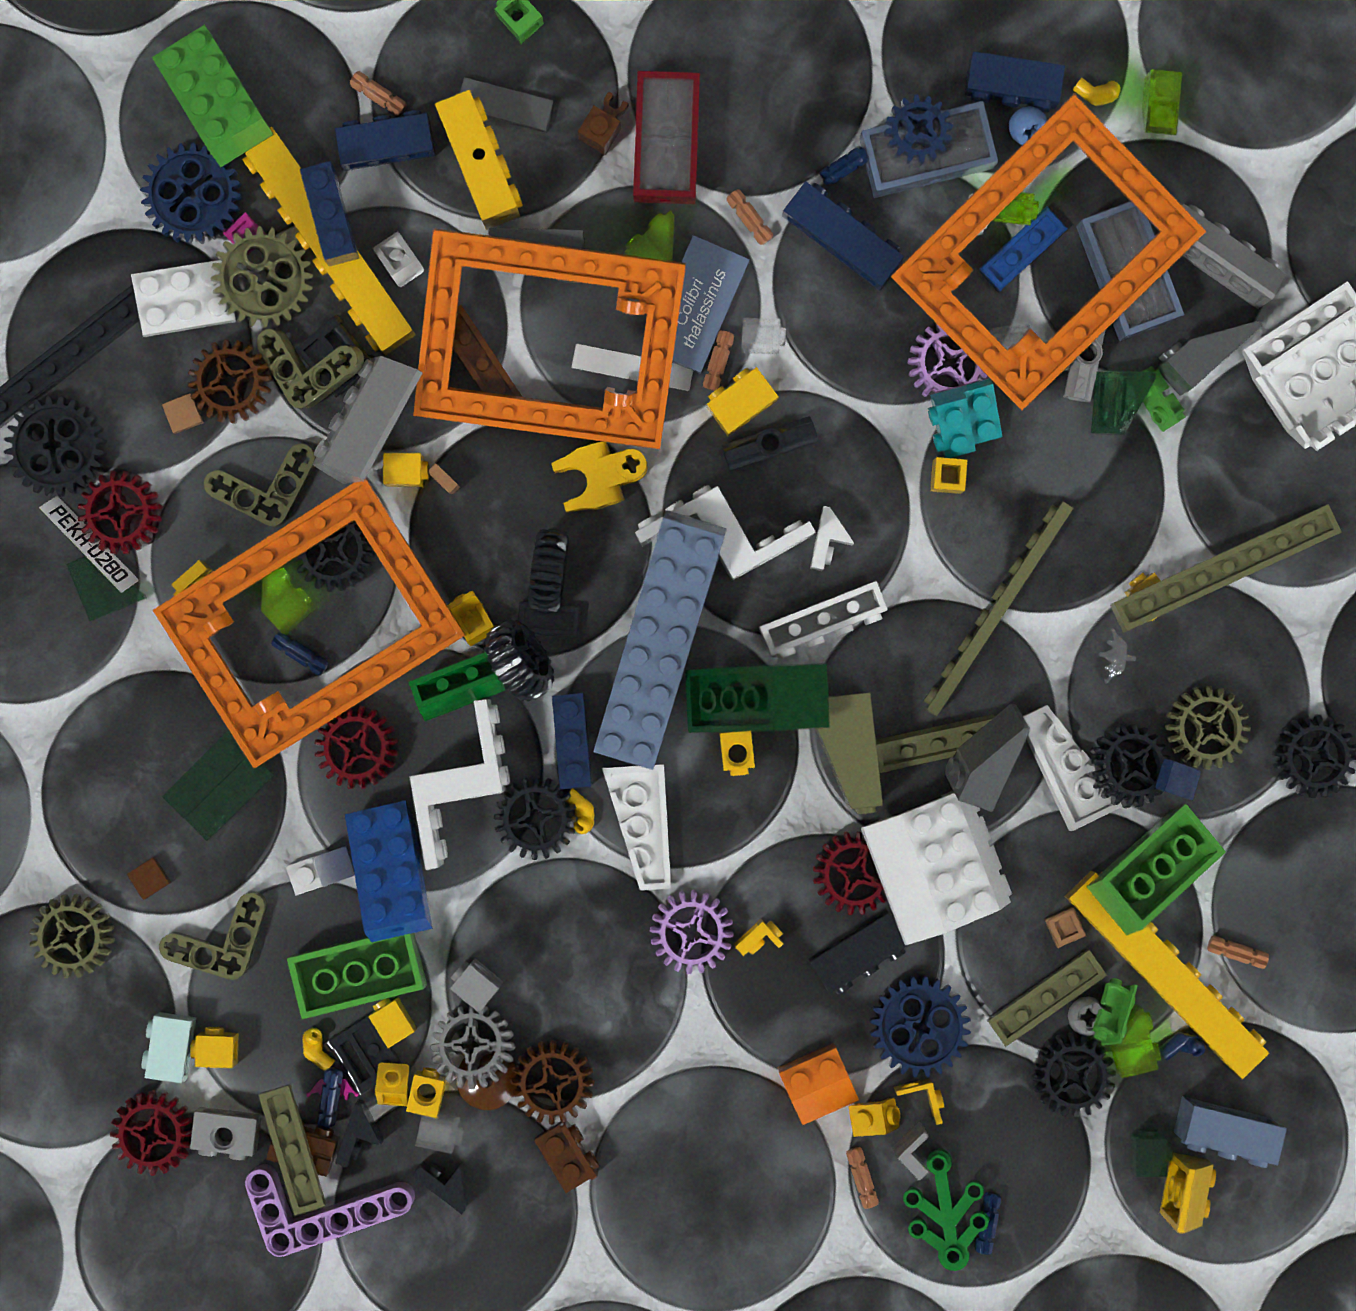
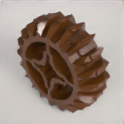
M224 340L223 349L221 350L220 346L214 342L211 344L213 353L210 354L206 349L201 350L202 355L205 357L203 362L198 358L193 360V363L199 366L198 371L190 369L188 374L196 377L197 380L188 382V387L198 390L193 392L190 397L193 400L202 399L198 403L197 408L200 411L208 408L206 416L210 419L218 412L217 419L220 423H224L227 415H229L230 422L236 424L238 420L237 414H240L241 418L247 421L249 420L247 410L250 409L251 412L257 415L259 409L255 404L257 402L262 405L267 404V401L261 397V394H271L272 389L263 386V383H269L273 380L270 375H262V373L269 370V365L267 363L259 364L263 359V355L256 353L252 356L254 347L251 345L246 346L243 350V343L237 340L232 349L230 341ZM226 358L243 359L247 361L251 368L247 370H232ZM217 363L218 376L215 380L209 382V386H207L208 374ZM227 372L233 378H237V381L233 382L235 383V386L232 387L234 391L224 385V381H227L225 380L228 376ZM254 377L252 391L243 401V386ZM228 393L235 405H218L211 399L210 395Z
M556 1039L551 1040L550 1049H546L544 1041H539L538 1048L540 1052L537 1053L532 1046H529L527 1052L531 1058L529 1059L521 1054L518 1060L524 1067L519 1065L513 1067L512 1071L515 1074L521 1075V1077L511 1078L510 1083L512 1085L520 1086V1088L513 1090L512 1095L513 1097L522 1095L524 1097L518 1102L517 1106L522 1108L528 1104L530 1106L526 1112L528 1117L532 1116L534 1111L539 1112L537 1122L539 1123L543 1121L544 1114L549 1115L550 1125L555 1123V1115L560 1116L562 1123L567 1122V1111H569L572 1117L576 1118L578 1111L575 1105L581 1109H586L587 1103L581 1097L592 1098L593 1092L585 1087L594 1086L595 1080L585 1078V1076L593 1073V1067L582 1068V1065L588 1061V1057L585 1055L577 1060L575 1057L580 1050L578 1047L573 1048L571 1053L566 1052L569 1044L567 1041L563 1042L561 1050L556 1049ZM551 1058H559L566 1061L574 1070H558L555 1068ZM541 1060L543 1065L542 1078L528 1084L527 1076L529 1070L535 1063ZM549 1071L551 1075H555V1078L558 1077L561 1080L558 1082L557 1091L550 1088L551 1085L548 1087L546 1084H543L548 1080ZM578 1079L579 1084L576 1094L572 1099L564 1103L562 1088L570 1084L571 1081ZM531 1093L548 1094L555 1106L539 1102Z

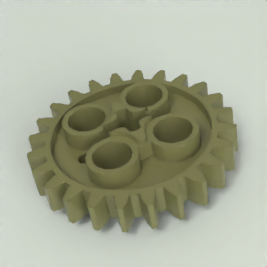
M261 226L257 227L255 235H252L251 231L245 228L243 239L237 233H234L232 237L235 244L233 245L225 241L223 246L227 253L220 251L216 253L217 258L222 262L213 263L211 266L214 270L219 271L218 275L210 278L211 281L220 284V286L213 290V294L222 293L224 296L218 303L219 306L228 303L230 308L227 311V315H231L235 311L238 312L237 322L240 323L247 317L249 318L250 327H253L256 321L260 320L262 328H266L270 319L275 327L280 325L279 316H282L287 322L290 321L291 315L289 310L298 314L301 310L297 302L306 303L308 301L302 292L312 290L311 286L304 283L305 280L313 277V274L304 272V269L311 264L310 261L301 262L300 260L305 250L295 252L293 248L297 241L293 240L287 244L285 242L286 233L283 232L277 238L275 237L274 228H271L267 235L263 234ZM258 249L263 255L262 263H251L247 258V251ZM237 263L243 264L257 274L262 270L267 273V280L286 287L287 291L282 292L267 281L262 285L258 284V277L248 271L239 269ZM277 264H285L289 267L291 274L288 279H281L276 275L275 266ZM236 276L245 277L249 282L248 290L244 292L236 290L233 286V278ZM263 291L273 292L277 299L276 305L271 307L264 305L261 301V293Z

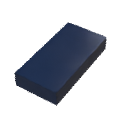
M1164 759L1155 787L1158 790L1193 801L1202 771Z

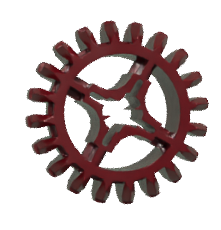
M111 471L110 481L105 475H99L98 478L101 485L98 486L96 483L90 482L88 485L93 490L92 494L87 492L81 493L83 498L88 499L87 505L83 503L78 504V509L86 510L85 515L78 516V521L88 522L81 529L82 533L93 532L88 541L94 544L100 540L98 549L105 551L110 545L109 549L112 554H117L120 547L123 554H129L131 550L130 544L135 550H141L142 545L139 540L142 539L149 544L152 540L147 535L148 531L156 534L159 531L157 527L152 526L153 521L162 522L161 516L154 515V511L162 509V504H152V501L157 499L159 494L155 491L147 494L152 484L145 482L140 485L142 477L136 474L131 479L130 472L123 471L121 478H119L116 471ZM121 488L133 490L140 498L142 504L129 505L125 495L122 494ZM112 491V494H109L110 502L108 506L98 510L102 498ZM119 506L131 510L122 514L121 520L118 517L109 515L119 511ZM143 514L140 525L129 535L128 531H131V521ZM98 521H111L114 524L115 530L118 531L119 538H113L106 534Z
M365 706L359 707L358 715H355L354 708L351 707L346 711L347 717L342 713L336 717L338 719L337 722L332 719L327 723L331 727L329 730L323 727L318 729V732L326 737L325 740H315L316 745H324V751L315 752V757L325 756L326 761L321 762L318 766L320 769L328 766L331 767V770L326 774L328 779L334 777L336 773L339 775L336 785L341 786L345 779H348V789H354L356 780H358L360 788L365 789L367 788L366 778H369L373 785H377L379 782L375 775L376 773L383 778L389 775L383 766L386 765L390 768L395 766V763L389 760L388 756H398L399 751L390 749V744H396L399 740L398 738L388 739L387 734L395 731L394 726L387 727L386 729L382 727L388 720L386 716L375 721L377 710L372 709L367 717L365 716ZM350 722H363L361 729L353 737L337 733L341 727ZM371 728L376 731L380 738L381 754L369 745L368 739L371 734ZM357 739H361L360 746L368 753L361 754L359 752L357 756H353V748L346 742L354 743L357 742ZM333 741L345 751L342 767L334 757ZM360 758L377 762L367 772H350Z
M857 831L853 841H851L849 832H844L845 842L843 843L840 842L837 836H833L832 840L836 845L833 849L826 843L822 846L828 852V855L826 857L822 854L816 855V859L824 862L823 866H813L814 872L822 873L821 877L813 879L814 884L824 883V887L817 891L818 895L822 896L829 892L830 895L826 898L825 903L829 906L834 900H837L838 902L835 906L837 912H840L845 904L847 905L848 915H853L854 906H858L859 913L864 915L866 912L864 905L867 903L875 911L877 906L873 900L878 898L882 903H885L887 899L880 894L884 889L880 878L877 879L866 872V858L870 851L866 841L862 842V832ZM860 848L859 853L856 854L851 862L845 863L834 859L840 852L846 849ZM859 864L861 866L859 871L863 872L862 875L869 878V880L855 877L850 882L847 879L850 875L846 874L847 872L840 867L854 869ZM830 867L844 876L843 888L840 894L833 889L830 883ZM859 884L874 887L869 894L863 897L849 898L851 892Z
M155 1090L149 1091L147 1098L143 1092L136 1094V1101L132 1098H128L125 1101L127 1108L121 1106L117 1109L116 1112L121 1118L112 1119L111 1124L119 1128L110 1132V1137L119 1138V1141L112 1144V1149H122L123 1152L117 1158L118 1160H123L127 1156L130 1159L126 1165L128 1169L138 1164V1174H142L146 1167H148L151 1176L157 1173L158 1167L165 1174L169 1171V1164L177 1168L180 1165L179 1158L186 1159L189 1155L185 1148H190L191 1139L187 1138V1136H192V1128H187L186 1125L190 1124L194 1119L192 1116L183 1117L182 1114L188 1110V1107L184 1105L178 1109L176 1107V1104L179 1102L178 1097H174L170 1103L167 1102L168 1092L164 1091L161 1093L159 1099H157ZM155 1109L148 1122L139 1121L136 1123L132 1121L133 1116L138 1111ZM165 1114L172 1120L176 1134L165 1125ZM154 1124V1133L158 1136L151 1142V1132L147 1130ZM130 1131L131 1135L136 1136L140 1140V1151L133 1144ZM157 1144H174L170 1153L163 1156H151Z

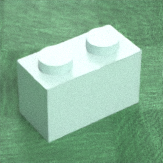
M159 1012L153 1017V1020H149L146 1030V1038H150L149 1051H144L141 1064L142 1069H146L145 1078L183 1083L188 1079L191 1059L190 1047L191 1041L194 1038L196 1017Z

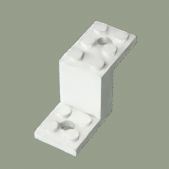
M707 485L693 493L692 501L684 505L682 500L665 509L727 528L718 557L731 581L809 539L816 533L810 521L803 525L801 520L786 527L783 531L784 536L775 540L772 535L759 542L756 546L757 551L754 552L718 486L711 489ZM653 515L638 524L640 530L636 531L635 534L641 546L657 539L663 517L656 520Z
M491 699L474 701L484 763L410 776L426 870L439 868L444 864L443 860L448 858L445 839L440 840L438 829L443 827L440 809H434V804L503 793L506 791V785L511 784L508 766H502L500 754L505 753L503 736H497L495 723H500L497 704L492 705Z

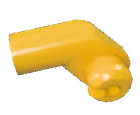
M1081 78L1073 88V91L1090 104L1100 106L1112 103L1118 99L1121 87L1115 81H1108L1107 84L1094 87L1084 78Z
M572 788L569 791L571 797L565 802L569 805H576L575 816L578 817V820L574 822V829L579 834H586L594 826V806Z
M317 1028L306 1030L302 1037L304 1057L325 1072L326 1069L333 1065L335 1059L323 1051L322 1032Z

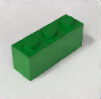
M486 652L408 682L418 710L425 722L472 704L474 701L506 691L504 684L498 680L496 673L491 671L492 666L487 661L488 655Z

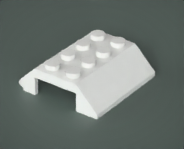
M1347 281L1242 350L1253 382L1286 432L1305 449L1311 446L1318 451L1335 439L1332 431H1335L1340 436L1356 426V293Z
M954 791L943 794L939 799L899 815L886 817L861 827L905 945L950 932L995 913L1011 903L1009 896L1012 893L1005 874L1000 875L999 870L1002 866L994 845L989 846L988 843L991 840L983 816L978 817L977 814L980 808L958 801Z

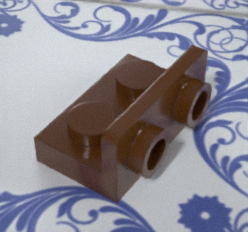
M568 1121L565 1123L560 1122L534 1138L536 1145L565 1193H568L589 1179L594 1180L597 1178L598 1171L596 1168L600 1167L591 1150L586 1152L580 1143L584 1138L576 1124L570 1126Z

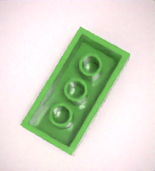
M205 24L152 57L208 151L220 167L274 135Z
M1184 804L1169 811L1096 877L1087 888L1122 931L1129 935L1144 929L1223 856L1226 851L1188 805Z
M415 933L371 942L365 936L293 954L287 958L301 1019L422 990L427 986Z

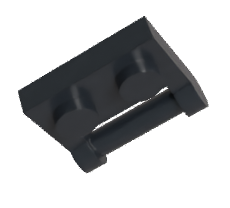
M335 315L295 349L306 364L312 368L335 350L326 339V337L334 333L344 346L359 348L364 355V361L374 358L372 354L368 355L343 326L344 321L339 315ZM345 361L343 364H341V365H336V366L339 368V367L342 366V365H348V364H347V362ZM323 369L320 374V380L325 386L331 381V373L328 369ZM358 373L333 391L332 394L337 398L360 378Z
M368 1016L324 1043L327 1051H332L354 1086L353 1090L358 1092L359 1095L376 1085L379 1063L402 1064L393 1048H387ZM347 1040L350 1042L371 1077L363 1079L342 1045Z

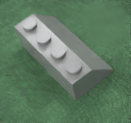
M1183 204L1182 207L1206 230V233L1181 257L1255 308L1259 309L1270 302L1276 295L1286 275L1280 270L1281 266L1271 258L1266 257L1263 259L1256 254V249L1250 243L1244 240L1237 241L1230 236L1229 229L1218 222L1213 224L1204 218V212L1198 207Z
M383 356L365 360L362 369L358 372L360 378L356 386H351L344 396L343 402L346 403L341 413L335 414L329 424L331 431L326 440L323 439L314 451L316 459L312 465L342 484L364 481L419 381L422 372Z

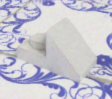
M398 231L373 247V250L399 287L404 286L424 272L422 265Z
M823 506L810 565V569L820 571L824 570L825 564H831L834 547L828 546L829 541L847 545L854 544L834 512L827 506Z
M346 846L286 866L295 896L355 876Z

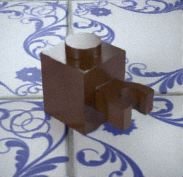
M609 91L604 98L603 110L593 105L578 130L580 141L604 155L607 154L621 130V123L616 118L622 116L629 107V103L623 100L619 108L613 109L610 106V102L613 100L614 94Z

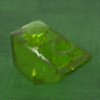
M1151 69L1145 77L1142 101L1145 133L1177 134L1182 72Z
M1021 192L991 222L1030 226L1031 220L1037 219L1039 201H1034L1035 194Z
M671 210L665 216L660 213L648 224L650 229L641 236L638 233L626 243L627 250L624 254L673 261L675 215Z
M280 567L262 579L261 611L282 634L287 635L314 609L309 604L312 598L301 587L295 589L288 582L291 578L289 573L283 567Z
M1139 1005L1134 1006L1130 1011L1127 1032L1121 1044L1110 1045L1116 1072L1121 1078L1159 1070L1157 1061L1161 1060L1159 1047L1156 1041H1151L1149 1030H1153L1150 1013L1148 1011L1144 1012V1009Z

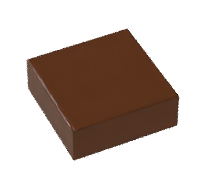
M155 857L127 874L143 900L171 883Z

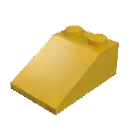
M1171 1152L1159 1213L1177 1232L1186 1233L1202 1227L1203 1219L1208 1218L1210 1212V1200L1207 1199L1209 1187L1213 1188L1216 1181V1169H1213V1164L1205 1158Z

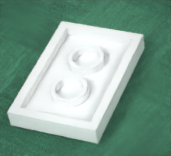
M216 260L131 274L143 337L236 322L234 313L227 315L230 305L227 303L219 306L218 304L224 297L223 294H213V290L220 286V284L211 281L210 278L219 274V271L214 270L211 266L213 263H221L222 261Z

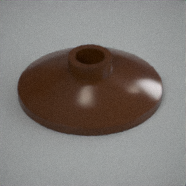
M493 1051V1054H487L481 1058L477 1070L491 1061L495 1051ZM464 1058L458 1068L467 1071V1064ZM513 1061L502 1062L508 1071L502 1073L498 1069L495 1072L499 1078L497 1082L492 1080L491 1085L483 1088L479 1080H476V1088L471 1090L468 1087L467 1080L463 1088L457 1087L459 1094L466 1103L480 1110H494L502 1107L513 1097L512 1092L517 1088V1085L510 1083L511 1078L518 1077V1074L512 1071L515 1066Z

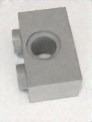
M474 958L470 964L464 961L450 979L455 983L450 989L479 1013L497 992L503 981Z
M200 1107L194 1112L190 1149L198 1150V1154L202 1156H217L218 1152L229 1154L230 1159L247 1160L248 1156L252 1157L257 1152L262 1114ZM219 1128H228L233 1135L232 1141H223L219 1137Z

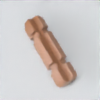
M357 71L350 80L352 88L359 92L363 91L366 97L383 108L387 107L388 111L396 117H399L404 112L407 104L403 99L398 96L393 97L392 92L374 80L369 81L368 76L362 72Z
M741 190L733 191L727 196L728 204L732 209L737 210L736 214L750 233L754 232V238L760 245L766 244L772 239L773 232L767 225H763V219L751 203L745 201L746 197Z
M723 330L718 332L717 346H714L707 368L709 373L705 375L703 382L704 388L715 391L720 387V376L724 373L730 354L728 349L732 347L734 334Z
M1211 936L1207 947L1209 952L1218 955L1223 954L1227 958L1242 963H1251V965L1261 969H1265L1269 960V954L1257 949L1253 951L1251 947L1229 940L1225 942V939L1217 936Z
M852 1148L846 1151L849 1164L852 1165L851 1171L858 1193H861L860 1200L864 1209H869L877 1206L879 1201L876 1192L873 1191L874 1185L867 1163H864L865 1156L862 1148Z

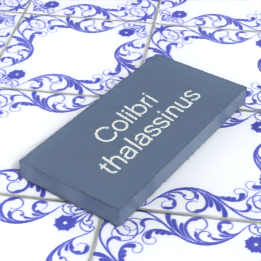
M694 235L692 236L682 263H686L672 362L701 374L750 259Z

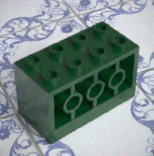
M827 664L685 670L688 733L830 728Z

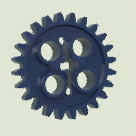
M195 142L191 143L189 151L186 150L182 143H179L178 153H175L168 147V157L166 159L157 154L156 157L160 164L158 166L148 165L153 171L152 176L143 175L142 177L149 183V186L140 188V191L149 197L143 199L141 204L145 207H151L145 215L148 218L156 217L152 225L156 229L164 226L162 234L165 237H168L173 232V240L179 242L183 235L185 236L186 243L189 245L192 244L194 236L197 237L201 244H204L206 234L215 240V230L217 228L222 232H226L223 223L225 221L235 222L230 215L231 211L240 212L241 210L234 204V201L243 199L240 193L234 192V190L242 187L240 181L232 180L238 175L235 169L227 170L231 162L220 167L214 157L210 155L205 145L200 152ZM193 165L199 166L200 172L197 177L191 179L186 177L189 167ZM207 176H213L210 181H206ZM168 186H176L175 196L171 199H164V190ZM190 188L197 195L193 199L187 193ZM213 188L220 189V197L216 201H207L206 196L209 190ZM178 206L176 211L172 213L171 208ZM189 209H196L197 217L195 220L184 222V213Z
M926 975L923 976L921 983H917L915 977L910 976V985H905L899 979L898 990L887 986L890 996L888 998L883 995L878 996L883 1003L882 1007H872L879 1014V1017H873L869 1020L870 1023L878 1026V1028L870 1031L871 1036L880 1038L873 1044L874 1048L884 1047L880 1058L883 1060L891 1056L890 1068H894L900 1063V1072L903 1075L908 1068H911L914 1077H917L920 1069H923L925 1075L930 1077L931 1068L933 1067L941 1074L942 1063L945 1062L948 1066L953 1067L950 1057L952 1055L958 1058L962 1057L957 1050L958 1046H968L967 1042L962 1039V1035H969L971 1031L963 1027V1024L970 1022L971 1019L969 1016H961V1013L967 1009V1006L965 1004L956 1005L961 996L958 993L949 996L952 988L949 984L939 989L940 980L938 978L933 981L932 985H929ZM911 998L917 999L919 1001L918 1010L912 1014L904 1012L903 1005L905 1001ZM931 1000V1007L924 1018L927 1029L919 1031L913 1052H909L908 1048L916 1035V1029L913 1024L914 1022H921L926 1002ZM937 1010L948 1012V1019L942 1025H935L932 1021L933 1014ZM900 1027L907 1029L908 1037L905 1041L898 1043L892 1040V1033L895 1029ZM926 1039H934L937 1042L936 1050L933 1053L925 1054L921 1052V1044Z

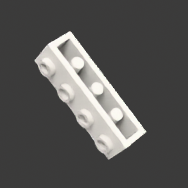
M875 581L760 626L759 629L769 655L777 654L778 659L796 653L794 647L806 643L807 648L825 642L823 635L833 631L836 637L853 631L852 624L861 620L864 621L865 626L883 619L881 613L888 609L878 583Z

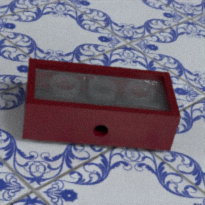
M638 71L634 202L695 204L700 73Z

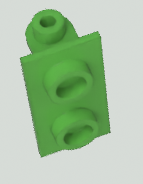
M1151 366L1129 380L1136 396L1141 399L1149 411L1153 422L1158 425L1162 432L1186 418L1183 413L1185 409L1174 393L1167 397H1164L1162 394L1169 386L1159 369L1155 370Z
M1111 978L1110 983H1106L1101 1004L1110 1009L1109 1012L1104 1009L1098 1010L1092 1029L1095 1032L1094 1038L1101 1040V1045L1121 1044L1127 1032L1130 1011L1135 1005V994L1138 985L1122 986L1123 982L1116 978Z

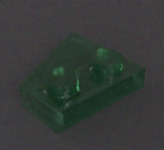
M1097 372L1091 433L1096 435H1125L1155 381L1156 373Z
M86 556L66 564L91 622L147 599L146 595L134 585L121 593Z

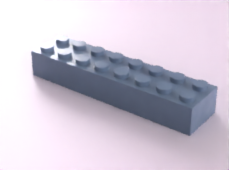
M666 510L593 752L651 770L654 769L727 528Z

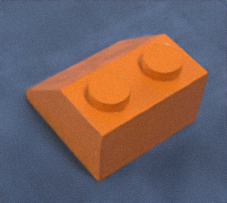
M834 1043L778 1067L780 1077L802 1125L859 1101Z

